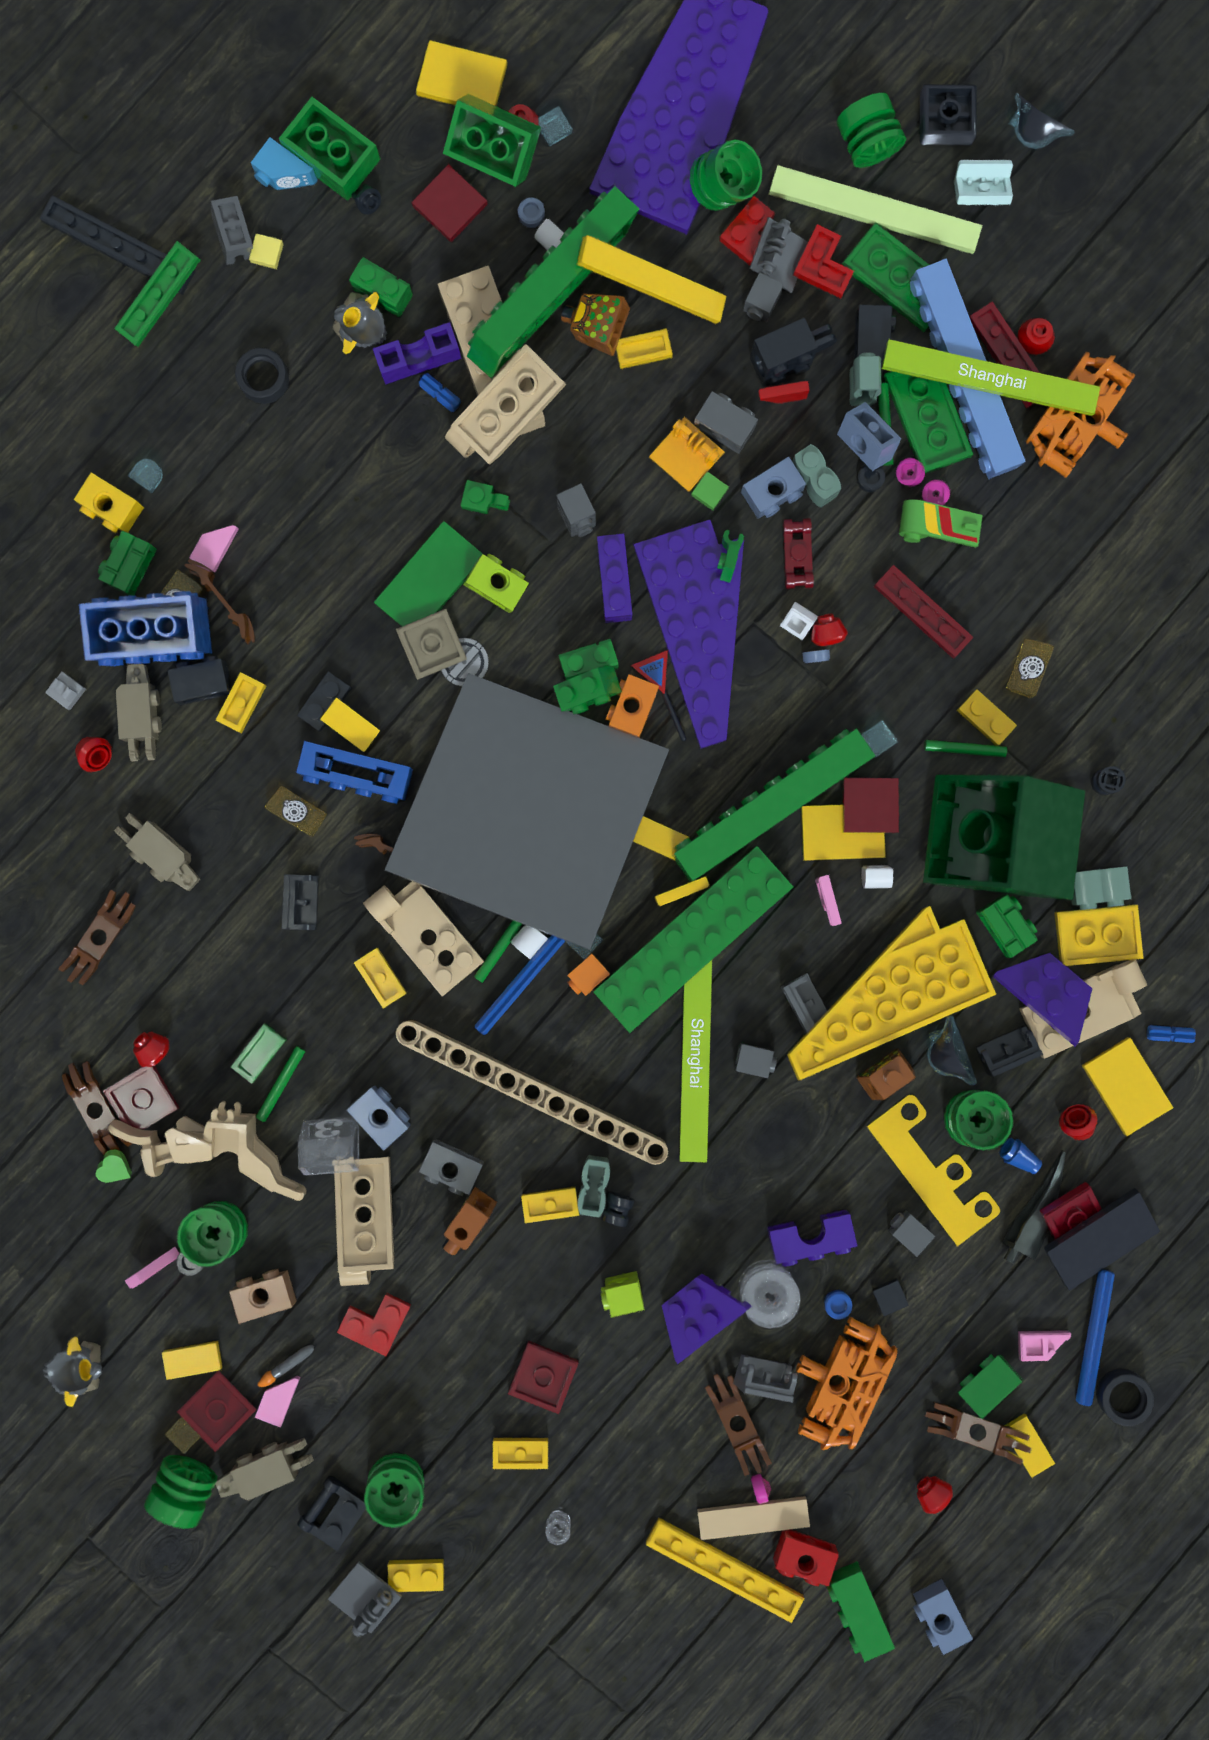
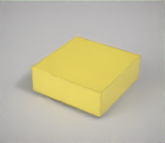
M256 234L249 258L250 262L277 269L283 248L282 240Z

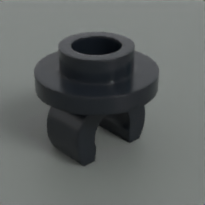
M364 184L362 185L364 189L358 195L356 193L351 195L357 209L361 213L372 214L380 206L381 195L374 187Z

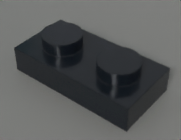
M327 672L297 716L321 732L326 723L320 720V718L335 698L343 701L351 687L330 672Z

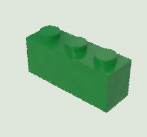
M858 1561L834 1571L830 1580L831 1584L826 1587L833 1603L838 1601L842 1610L838 1611V1615L843 1627H850L853 1635L849 1637L855 1654L860 1652L864 1662L895 1649Z

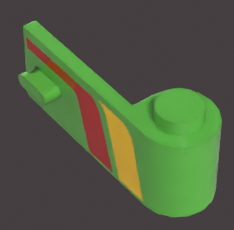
M906 500L903 502L899 535L904 537V541L912 543L920 542L922 538L932 537L976 548L979 544L982 515L921 500Z

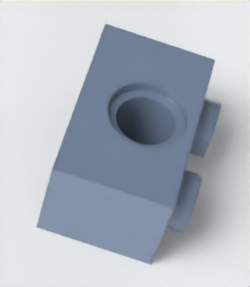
M866 402L845 414L837 434L872 471L892 460L901 441V438Z
M787 457L744 484L741 493L758 519L764 515L768 518L780 510L779 506L784 502L788 501L790 504L798 500L803 495L802 491L806 483L791 459ZM776 485L781 489L782 493L780 495H772L768 491V487Z
M374 1085L347 1111L384 1151L411 1126L408 1122L410 1117L401 1107L396 1109L390 1103L392 1098L384 1088L380 1087L378 1089ZM376 1109H383L387 1112V1122L380 1123L375 1119Z
M942 1579L913 1594L917 1602L913 1608L920 1622L926 1620L930 1628L926 1630L928 1638L933 1647L939 1645L943 1655L973 1640ZM946 1614L944 1620L940 1622L934 1621L937 1615Z

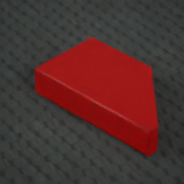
M808 381L758 390L761 401L774 403L806 399L810 391Z

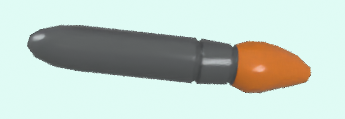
M307 1345L277 1365L272 1371H267L258 1382V1386L266 1387L273 1384L278 1377L310 1356L314 1351V1345Z

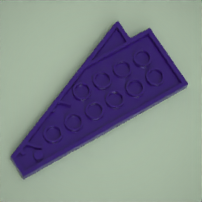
M711 520L634 544V550L700 749L727 740L744 545L743 540L731 582L720 580L722 569L717 567L721 552L727 553L722 544H718Z

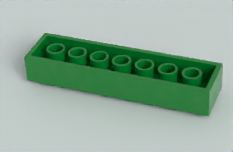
M614 186L608 194L605 191L602 192L594 203V209L591 212L588 209L585 210L577 220L578 225L573 230L569 227L560 238L561 243L557 248L552 245L542 258L544 261L539 266L534 264L525 275L527 279L522 284L517 282L509 291V298L504 303L499 301L490 312L492 316L486 322L482 319L473 329L472 333L474 335L468 342L470 349L467 357L491 379L592 272L587 268L577 265L583 237L588 235L616 247L627 235L639 208L617 187Z
M848 729L844 730L830 741L831 747L827 749L825 744L808 756L809 762L805 764L800 760L785 771L788 775L787 777L782 779L780 775L763 786L765 792L759 795L755 791L741 801L743 807L736 810L733 806L720 815L719 819L721 822L714 826L710 822L696 832L699 836L698 838L691 841L688 837L674 847L676 853L672 856L689 882L700 877L875 757V754L859 731L855 729L850 733Z
M756 846L593 992L629 1033L632 1032L790 891L793 886Z

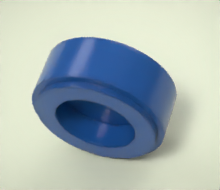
M834 1290L825 1297L824 1308L830 1317L844 1319L852 1311V1301L844 1291Z

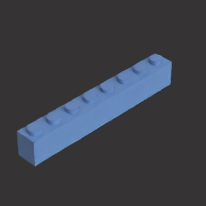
M947 259L916 270L911 278L910 289L913 296L918 297L920 302L922 320L925 323L928 322L932 345L935 348L937 347L939 351L986 361ZM949 384L952 396L957 398L959 402L961 420L967 423L970 430V443L973 448H977L980 456L979 466L982 472L987 474L988 479L1016 469L1026 462L1000 395Z

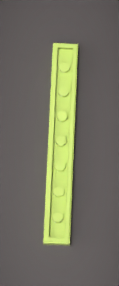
M778 165L769 195L874 225L876 222L882 228L971 254L976 249L982 228L980 224Z

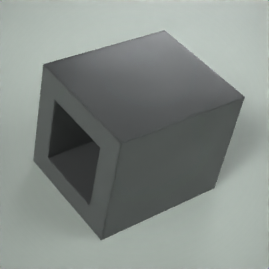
M759 272L745 301L743 311L747 312V315L756 321L763 320L767 322L781 295L784 284Z
M739 1043L734 1070L768 1078L769 1072L774 1073L777 1057L773 1056L774 1051L771 1049Z
M907 1210L903 1213L899 1212L890 1221L891 1227L888 1231L916 1257L935 1238Z

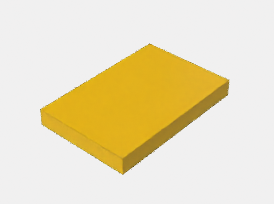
M429 40L416 89L417 96L456 105L458 99L470 94L496 106L507 67V60Z
M843 805L801 807L803 861L885 858L884 833H843Z
M1138 905L1055 912L1059 960L1065 966L1143 959Z
M1129 1037L1082 1065L1126 1136L1173 1109L1167 1096Z

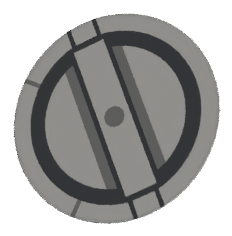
M469 638L459 639L467 660L442 670V673L450 682L459 686H463L468 673L483 678L488 668V656L485 649L477 641Z

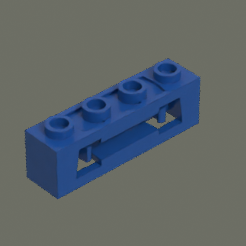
M304 741L296 773L304 776L303 781L319 784V780L330 782V788L345 791L347 786L355 788V794L371 797L372 793L382 795L381 800L397 804L398 799L406 800L413 769L408 766ZM320 754L333 757V760L339 763L380 772V769L394 772V775L380 772L378 782L388 784L389 787L376 786L377 784L373 781L332 772L333 761L320 758ZM319 768L329 770L330 773L319 772Z

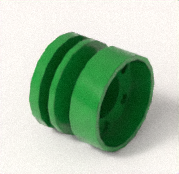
M876 93L866 96L847 107L837 118L836 123L845 142H849L847 150L852 155L851 160L855 167L864 168L880 163L899 151L906 142V136L901 129L900 122L894 119L896 112L887 93Z
M740 140L727 141L715 149L701 154L694 160L690 170V185L694 196L701 205L714 211L725 209L735 203L751 198L758 191L762 182V167L758 155L750 145Z
M969 1090L960 1092L949 1101L944 1113L945 1128L950 1137L961 1145L980 1150L994 1149L1003 1144L1009 1137L1013 1126L1012 1111L1007 1102L999 1095L987 1091ZM979 1116L978 1122H971L970 1117Z
M214 1201L190 1212L182 1220L178 1229V1245L181 1253L189 1262L198 1266L211 1267L223 1262L243 1247L248 1236L246 1218L236 1205L227 1201ZM219 1227L221 1232L216 1235L214 1230Z
M393 1453L380 1458L369 1471L364 1498L365 1505L372 1519L382 1526L395 1528L406 1525L421 1510L425 1480L422 1468L416 1460L405 1454ZM391 1482L400 1485V1488L396 1489L394 1485L391 1486Z
M168 1455L163 1458L160 1470L156 1475L157 1483L151 1486L144 1507L152 1517L164 1524L185 1529L194 1528L201 1520L206 1508L205 1500L210 1498L212 1494V1488L215 1487L217 1482V1475L210 1467L198 1460L186 1456Z

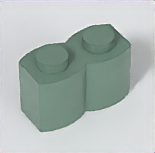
M862 353L853 361V367L849 371L850 405L859 406L864 402L871 406L877 402V396L881 394V358L875 356L874 353Z
M810 444L795 454L792 462L806 483L810 499L819 507H823L835 499L841 490V484L837 475L830 468L826 467L824 456L820 450Z
M1128 867L1076 872L1072 905H1080V910L1097 908V903L1107 902V907L1124 905V900L1131 899Z
M588 1155L584 1162L582 1171L583 1185L578 1196V1210L581 1215L600 1217L603 1213L606 1202L605 1187L610 1177L608 1158Z

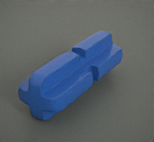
M428 373L424 374L420 379L419 386L433 398L437 397V401L451 412L457 410L461 401L446 387L443 389L442 384Z
M1154 1025L1147 1027V1039L1171 1040L1184 1043H1193L1195 1041L1196 1032L1193 1028H1171Z

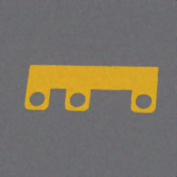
M908 1095L867 1127L955 1244L959 1246L997 1217L1000 1213V1208L987 1192H981L967 1204H962L953 1191L971 1177V1169L959 1155H953L937 1168L934 1167L908 1132V1130L926 1117V1110L918 1099L913 1095ZM907 1103H913L918 1108L919 1113L914 1120H906L901 1114L902 1107ZM951 1163H959L964 1169V1174L959 1180H952L947 1176L946 1170ZM986 1200L990 1202L992 1212L988 1217L982 1218L975 1213V1205L978 1201Z

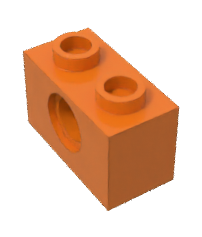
M628 675L626 681L621 679L619 683L622 693L617 694L620 696L616 706L611 705L606 720L610 721L609 727L640 738L659 686ZM627 700H635L639 705V709L634 713H629L624 709L623 705Z

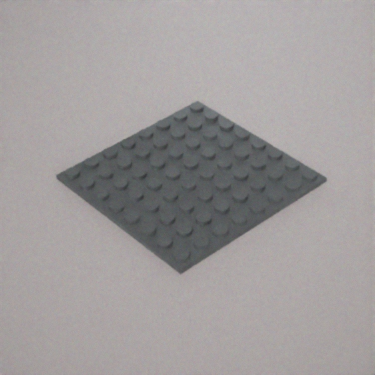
M468 673L385 871L590 950L669 749L578 714H573L570 711L561 712V709L557 706Z

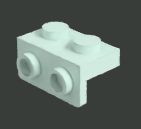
M960 160L954 180L957 205H1011L1013 197L1010 174L1013 167L1012 161Z

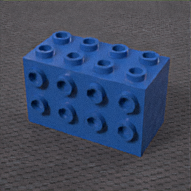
M181 591L174 592L172 597L171 595L158 593L147 594V599L136 596H121L119 601L115 599L109 600V598L92 599V603L79 604L85 660L98 661L99 666L124 665L123 660H126V664L150 663V658H153L154 662L177 661V656L188 660L204 659V654L212 653L207 599L198 597V593Z

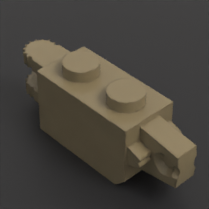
M127 665L126 684H121L116 689L119 739L128 742L131 762L138 761L139 759L138 741H145L147 759L155 760V740H159L158 733L162 730L161 719L157 716L156 707L160 705L159 691L155 690V686L150 684L146 665Z
M129 813L125 818L129 824L139 831L132 837L123 827L118 826L114 830L127 843L126 846L131 850L129 855L138 863L143 864L145 862L151 867L150 873L159 881L175 882L187 891L193 889L200 878L189 866L191 854L156 823L146 821L143 824L134 815Z
M305 1438L289 1444L284 1442L278 1445L277 1442H273L263 1447L261 1453L252 1456V1453H247L239 1457L232 1470L217 1479L216 1487L221 1498L239 1493L241 1498L250 1500L294 1481L299 1473L298 1469L314 1461L312 1454L304 1455L296 1460L293 1459L291 1454L303 1449L307 1445Z

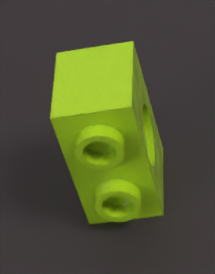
M482 554L463 585L510 613L514 610L529 583L524 580L525 576L521 572L513 568L509 571L502 567V561L491 554H488L486 557ZM492 575H500L503 578L504 585L501 589H496L492 586Z
M637 1271L605 1278V1287H601V1298L604 1310L610 1309L611 1317L644 1310Z

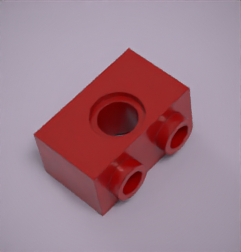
M789 1529L782 1530L773 1560L775 1568L784 1576L794 1577L796 1575L804 1578L811 1585L820 1586V1584L829 1586L839 1554L835 1544ZM803 1555L811 1556L810 1561L807 1563L798 1562L799 1558Z

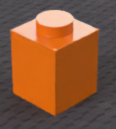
M591 954L567 975L571 979L567 983L577 995L582 992L586 996L610 973Z

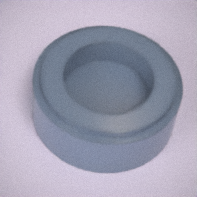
M536 198L524 199L518 207L520 222L529 228L539 226L545 218V209L542 202Z
M829 650L802 653L803 662L805 663L829 661L830 659Z

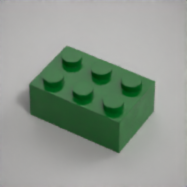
M467 94L456 102L443 154L516 187L526 180L542 127Z
M314 97L309 99L279 137V141L284 148L312 167L319 180L347 201L380 161L376 144Z

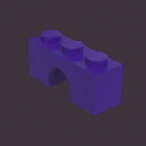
M450 322L424 331L425 336L415 343L403 345L399 343V340L373 348L385 384L461 359L459 347Z
M624 534L597 536L605 623L632 620V606Z
M841 1210L820 1215L822 1223L821 1232L816 1238L811 1240L803 1239L798 1235L797 1226L794 1221L767 1227L776 1264L781 1263L782 1266H791L797 1264L798 1259L808 1257V1260H818L824 1258L825 1253L835 1251V1254L840 1255L851 1252V1248L857 1247L850 1213L847 1210Z

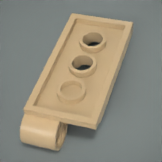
M525 344L453 422L445 438L464 458L469 457L476 451L490 465L500 457L566 384ZM527 377L534 380L533 389L529 392L521 391V381ZM513 398L515 400L513 411L509 413L503 412L501 408L503 400Z
M412 881L395 896L384 885L363 902L371 915L392 935L441 996H444L484 962L421 884ZM430 929L436 933L437 938L434 944L426 945L423 943L421 937L425 930ZM444 950L450 951L454 956V961L449 966H444L439 962V954Z
M1136 959L1117 964L1083 980L1093 989L1079 1043L1134 1019L1141 1014L1132 993L1147 986V983ZM1029 1007L1019 1008L1028 1029H1031L1043 1053L1042 1058L1045 1059L1073 1046Z
M390 1157L334 1161L337 1257L341 1286L370 1284L371 1270L394 1269ZM360 1179H366L370 1183V1191L365 1195L359 1194L356 1190V1184ZM363 1206L368 1207L372 1213L371 1219L366 1223L360 1222L357 1218V1212Z

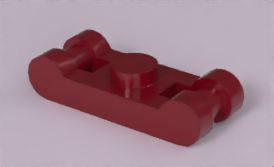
M811 518L802 519L801 522L783 519L785 588L794 589L795 586L803 585L804 588H813ZM802 532V540H793L792 533ZM794 569H803V575H794Z

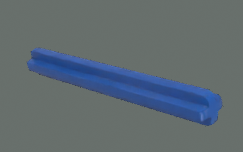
M552 935L548 938L475 1024V1028L481 1034L485 1035L489 1032L562 946L565 940Z
M1104 1269L1099 1271L1097 1276L1076 1401L1085 1406H1091L1093 1403L1115 1277L1113 1272Z

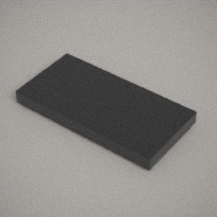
M1134 1188L1043 1247L1063 1284L1070 1291L1158 1234L1160 1230L1141 1194Z

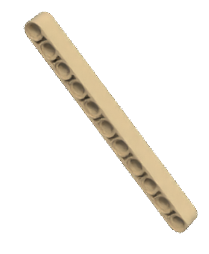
M408 1020L397 1028L396 1038L402 1045L650 1164H661L668 1156L667 1145L660 1137L424 1024ZM409 1025L415 1028L417 1035L414 1040H407L404 1037L403 1030L405 1026ZM432 1037L439 1039L441 1042V1049L438 1052H433L428 1048V1040ZM455 1049H460L466 1054L464 1063L458 1064L453 1061L452 1052ZM479 1061L489 1063L491 1070L488 1075H480L477 1072L476 1065ZM511 1073L515 1077V1084L511 1087L504 1086L501 1083V1075ZM528 1085H536L539 1088L540 1095L537 1098L531 1099L526 1096L525 1088ZM561 1097L565 1102L563 1109H552L549 1104L551 1098ZM577 1109H586L589 1113L588 1120L585 1122L577 1121L574 1118V1112ZM603 1120L611 1121L614 1125L613 1131L608 1134L602 1133L598 1128L600 1122ZM628 1132H634L639 1137L638 1142L631 1146L627 1145L623 1141L624 1135ZM652 1144H659L662 1146L663 1152L658 1157H652L648 1154V1148Z

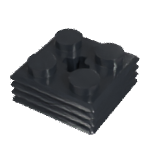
M924 84L920 93V144L972 145L976 137L977 124L976 85ZM944 112H949V117L944 115Z

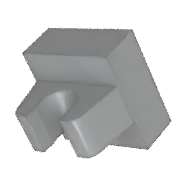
M61 672L45 693L66 709L71 710L86 688L66 673Z

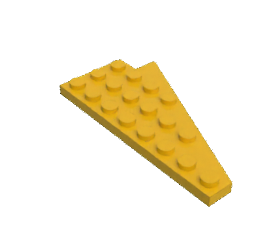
M931 907L923 908L787 1054L797 1079L802 1080L996 995L965 920H959L940 929Z

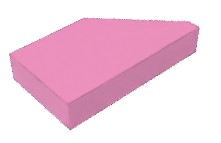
M232 525L202 534L190 559L216 572L238 528Z
M829 875L816 878L815 881L824 911L827 912L830 925L842 924Z
M173 1247L126 1279L125 1282L128 1287L133 1289L177 1259L179 1255L176 1247Z
M1018 1331L1019 1360L1049 1361L1056 1353L1055 1351L1066 1340H1069L1071 1333L1069 1331Z
M295 1376L286 1382L268 1388L263 1395L255 1418L281 1427L300 1377Z

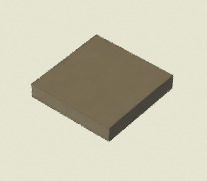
M446 609L396 629L417 680L467 660Z

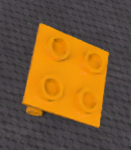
M684 417L674 424L673 430L649 458L690 492L725 452Z

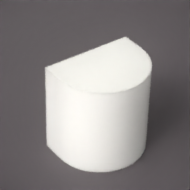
M546 219L536 231L535 239L548 250L552 245L557 248L561 243L560 238L564 233L553 222Z
M795 602L780 626L803 640L818 616Z
M871 865L861 867L864 889L892 888L893 869L890 866Z
M524 925L510 942L531 959L548 938L539 930Z

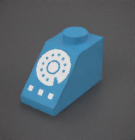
M270 137L251 161L255 171V178L266 187L270 184L276 190L314 185L317 182L312 167Z

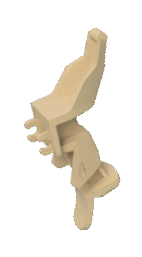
M222 1101L219 1104V1108H215L212 1111L211 1119L205 1127L187 1116H183L176 1123L177 1129L170 1128L165 1132L167 1142L163 1143L158 1138L157 1130L137 1129L119 1120L111 1121L108 1126L109 1132L125 1141L142 1145L141 1158L146 1174L151 1177L160 1176L166 1163L172 1161L174 1163L209 1161L220 1153L229 1151L238 1156L240 1172L269 1191L277 1192L296 1201L302 1200L306 1194L305 1186L283 1176L278 1157L256 1135V1114L241 1113V1104L239 1102L234 1104V1111L232 1109L226 1111V1102Z

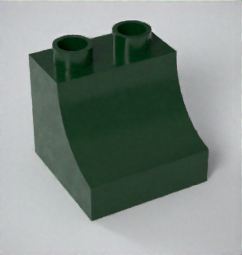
M936 775L923 883L1028 897L1073 900L1085 790L1023 775Z

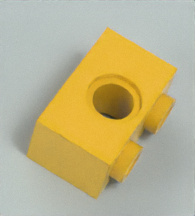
M90 473L74 498L81 505L79 511L92 519L95 516L100 517L104 520L102 525L114 533H117L118 530L128 533L144 508L138 501L93 473ZM107 501H112L111 509L103 511V505Z

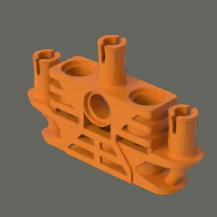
M1085 352L1067 379L1100 387L1095 414L1092 415L1095 424L1088 423L1085 414L1080 413L1076 417L1074 415L1075 412L1048 406L1025 441L1027 444L1032 442L1034 445V450L1039 457L1038 464L1040 467L1045 463L1066 478L1076 465L1075 462L1084 454L1096 434L1114 445L1117 449L1124 442V438L1128 436V433H1125L1106 419L1126 391L1135 374L1114 362L1113 360L1116 356L1090 358L1089 352ZM1085 366H1093L1099 370L1092 374L1085 369ZM1109 380L1113 381L1111 385L1107 384ZM1117 385L1122 387L1119 391L1115 389ZM1066 427L1068 431L1062 439L1059 438L1060 434ZM1039 433L1048 439L1046 446L1040 441ZM1062 449L1065 450L1063 455L1059 453ZM1070 454L1073 455L1071 460L1067 458Z
M849 1317L847 1320L849 1326L845 1324L843 1332L865 1342V1346L859 1343L856 1345L854 1341L850 1339L847 1341L844 1336L839 1335L825 1366L804 1355L799 1359L801 1364H797L796 1372L818 1381L806 1407L808 1416L814 1418L816 1415L817 1420L821 1422L825 1420L828 1427L826 1428L804 1417L801 1421L803 1425H799L798 1434L821 1443V1450H827L830 1446H840L843 1444H848V1449H853L857 1445L897 1356L896 1346L890 1347L887 1340L881 1334V1327L878 1324L872 1328L855 1320L853 1317ZM878 1347L885 1353L882 1357L875 1355ZM832 1376H842L840 1384L835 1386L829 1384ZM842 1428L849 1431L848 1436H840L838 1434Z

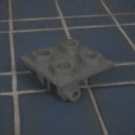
M768 217L749 268L758 274L760 272L783 283V289L792 293L797 281V277L793 276L808 242L791 231V223L788 220L781 219L778 223Z
M358 1562L328 1600L354 1620L352 1632L355 1636L359 1637L367 1632L372 1633L401 1599L402 1595L361 1562Z

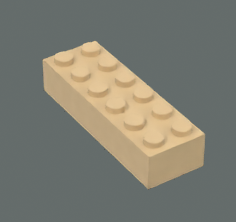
M489 265L438 283L443 304L477 396L510 362L509 360L491 379L467 357L470 349L468 342L474 335L472 333L473 329L482 319L486 322L492 316L490 312L493 307L501 301ZM530 377L524 378L521 381V391L529 392L533 389ZM513 398L503 400L501 405L502 411L505 413L513 411L515 400ZM542 411L520 435L545 426Z

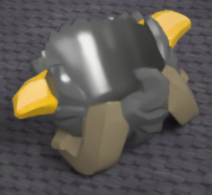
M351 292L344 304L337 306L334 311L335 322L333 330L344 343L343 353H351L355 346L366 348L372 344H382L383 340H386L387 331L385 330L383 314L376 307L379 299L377 292L370 296Z
M73 1337L68 1343V1349L57 1353L49 1363H45V1368L43 1369L44 1376L52 1383V1387L55 1388L56 1392L65 1395L67 1406L73 1407L78 1395H83L85 1392L99 1387L98 1377L102 1374L100 1345L86 1341L79 1345L78 1337Z

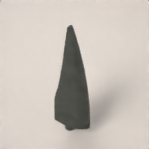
M1063 1151L1059 1153L1028 1204L1013 1220L1002 1242L1010 1246L1004 1259L1012 1264L1015 1263L1020 1252L1034 1260L1038 1256L1048 1231V1226L1039 1210L1058 1199L1065 1161V1152Z

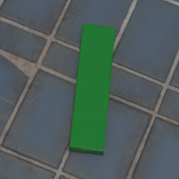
M176 241L114 329L135 346L139 347L201 259Z

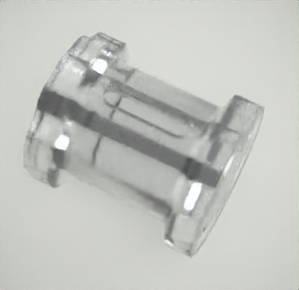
M561 1510L552 1512L546 1522V1537L552 1544L561 1545L569 1539L571 1519L568 1514ZM559 1524V1527L563 1528V1530L558 1531L554 1525Z

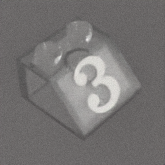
M353 1117L303 1121L298 1139L299 1170L304 1175L359 1171L358 1122Z

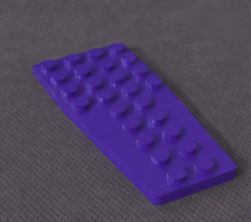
M751 0L683 1L617 124L590 186V194L599 197L604 191L608 194L615 186L639 208L637 214L688 234L700 206L690 185L691 167L694 160L701 154L715 149L726 141L767 20L768 9L765 6Z

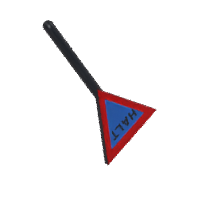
M668 650L631 665L650 683L659 686L680 739L685 741V734L665 690Z

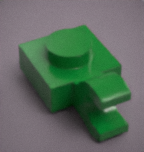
M467 480L461 508L488 514L489 507L508 511L510 500L507 495L493 494L494 487L492 485Z
M726 530L722 538V545L727 553L721 552L717 568L722 569L720 580L731 582L744 536L740 534L737 541H731L728 538L729 530Z

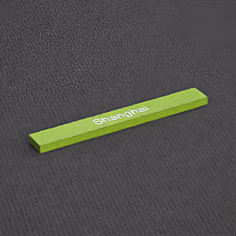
M890 339L886 344L881 368L1090 416L1095 414L1100 387Z
M712 960L684 984L680 1162H707Z

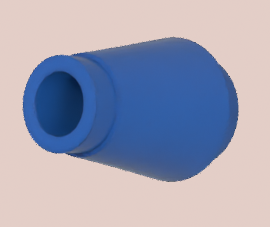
M1007 1139L1000 1149L999 1155L1007 1164L1031 1174L1037 1173L1041 1168L1042 1161L1019 1139Z

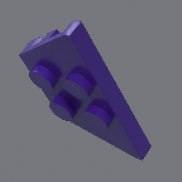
M1051 953L1002 969L994 974V979L1073 1046L1079 1043L1093 988Z
M703 1274L696 1277L662 1305L676 1363L682 1362L752 1307L751 1304L747 1301L743 1303L730 1296L731 1291L723 1286L716 1285L713 1280Z

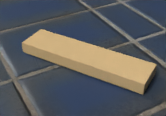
M806 1496L770 1500L762 1504L753 1502L697 1509L701 1540L810 1527Z

